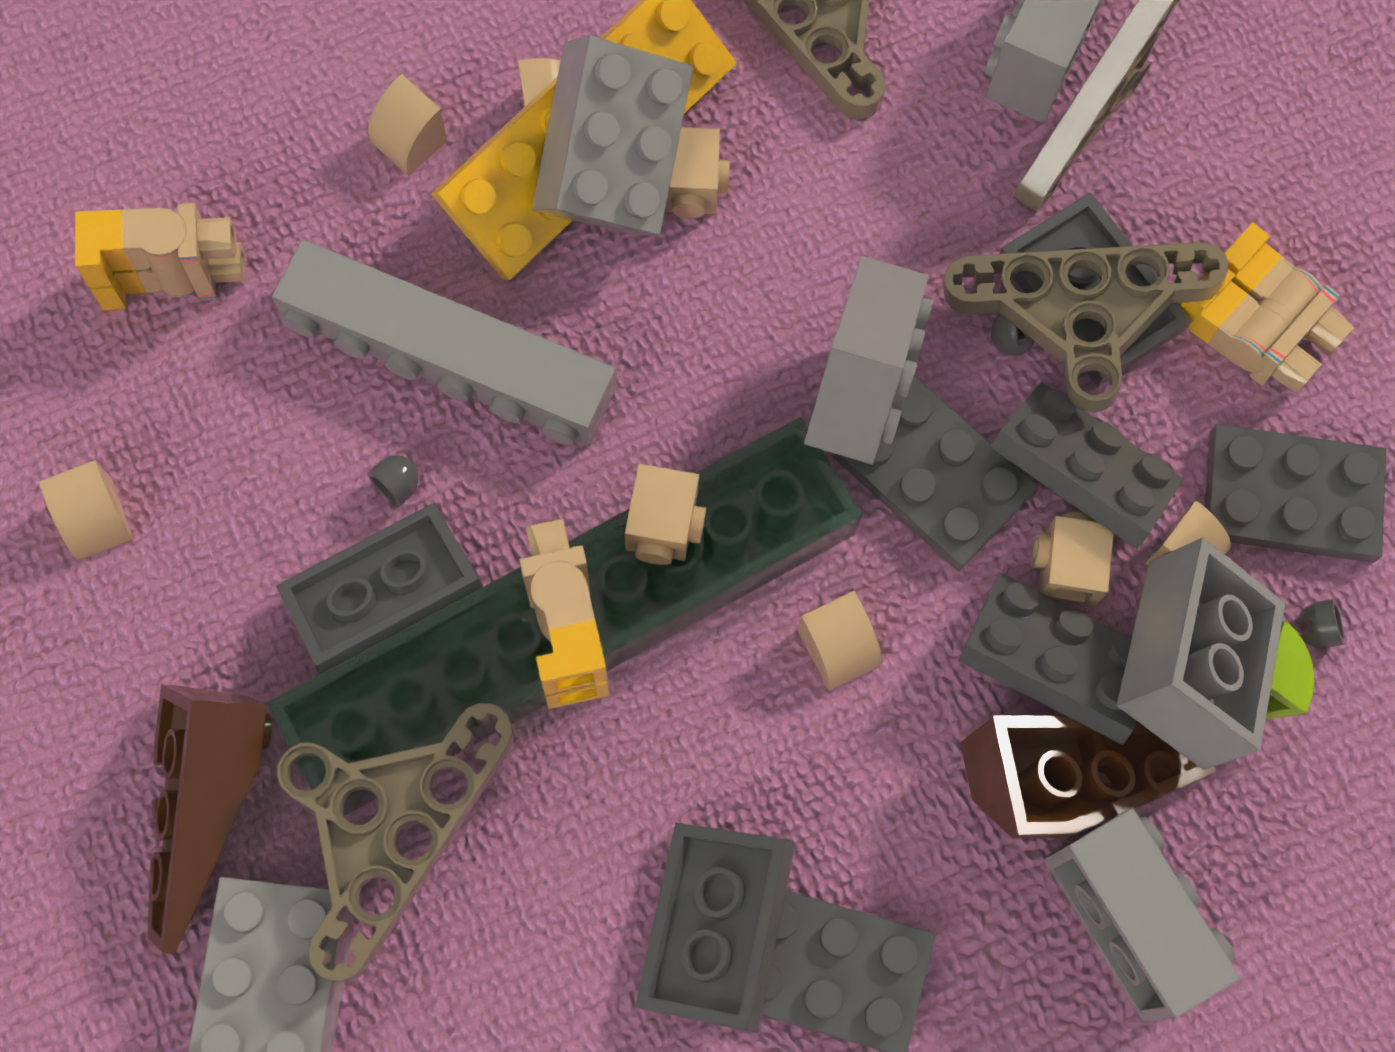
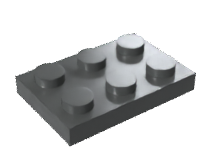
M1090 192L1003 246L999 254L1126 247L1133 245ZM1145 264L1133 265L1125 272L1130 282L1137 286H1150L1158 280L1152 269ZM1077 268L1068 275L1069 282L1078 289H1093L1100 283L1098 274L1089 268ZM1021 271L1013 275L1025 293L1035 292L1043 285L1041 278L1032 271ZM1171 303L1120 356L1122 371L1188 328L1192 320L1178 303ZM1086 318L1079 320L1072 327L1074 334L1086 342L1098 341L1105 335L1104 327L1094 319ZM1091 370L1086 372L1097 387L1109 380L1099 371Z
M914 375L908 396L904 399L901 408L902 412L892 445L880 442L873 465L833 453L832 457L959 572L1035 494L1039 486L1011 461L990 447L991 443Z
M1043 382L1039 383L1002 428L990 446L993 450L1136 549L1139 548L1149 535L1184 480L1173 472L1164 460L1154 455H1148L1126 440L1117 428L1108 423L1100 422L1087 412L1077 408L1069 400L1066 393L1052 389Z
M1216 424L1210 431L1205 508L1225 528L1231 543L1374 563L1382 557L1386 448Z
M435 503L276 585L323 680L486 593L478 575Z
M999 572L958 661L1122 745L1134 730L1136 720L1116 706L1132 638L1034 590L1027 584L1020 583Z
M675 823L635 1007L758 1033L796 844L787 839Z
M786 890L761 1016L882 1052H907L936 934Z

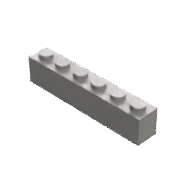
M302 239L272 295V299L282 317V323L295 333L310 338L315 333L334 340L333 343L338 349L352 357L364 359L366 354L386 362L385 366L390 371L405 379L416 380L418 376L437 383L438 389L453 399L467 402L471 397L490 405L489 409L498 417L512 423H520L524 419L543 427L542 432L546 436L565 445H573L574 441L590 447L617 390L616 367Z

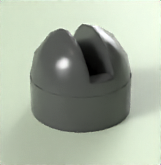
M1001 314L997 316L991 329V339L999 351L1007 355H1021L1030 350L1035 342L1024 332L1025 338L1018 340L1016 326Z
M389 456L377 463L367 473L374 486L390 502L398 507L413 495L418 484V470L414 463L404 456Z
M1335 599L1312 603L1300 612L1297 624L1311 621L1313 629L1312 632L1300 635L1308 645L1315 648L1345 645L1343 624Z

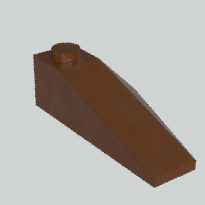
M161 684L153 765H163L165 790L161 791L158 799L152 801V821H155L158 839L163 840V852H155L150 862L148 939L162 953H176L260 767L261 750H266L270 744L272 720L270 714L266 713L267 704L250 696Z
M992 716L960 742L972 800L1012 839L1068 838L1112 819L1131 808L1140 807L1216 773L1215 766L1204 770L1138 721H1136L1134 730L1123 745L1068 716Z

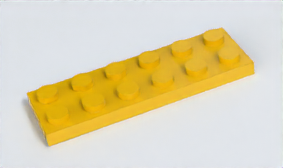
M639 0L599 37L692 65L693 71L684 114L737 64L692 0ZM557 77L431 193L503 280H511L573 221L532 210Z

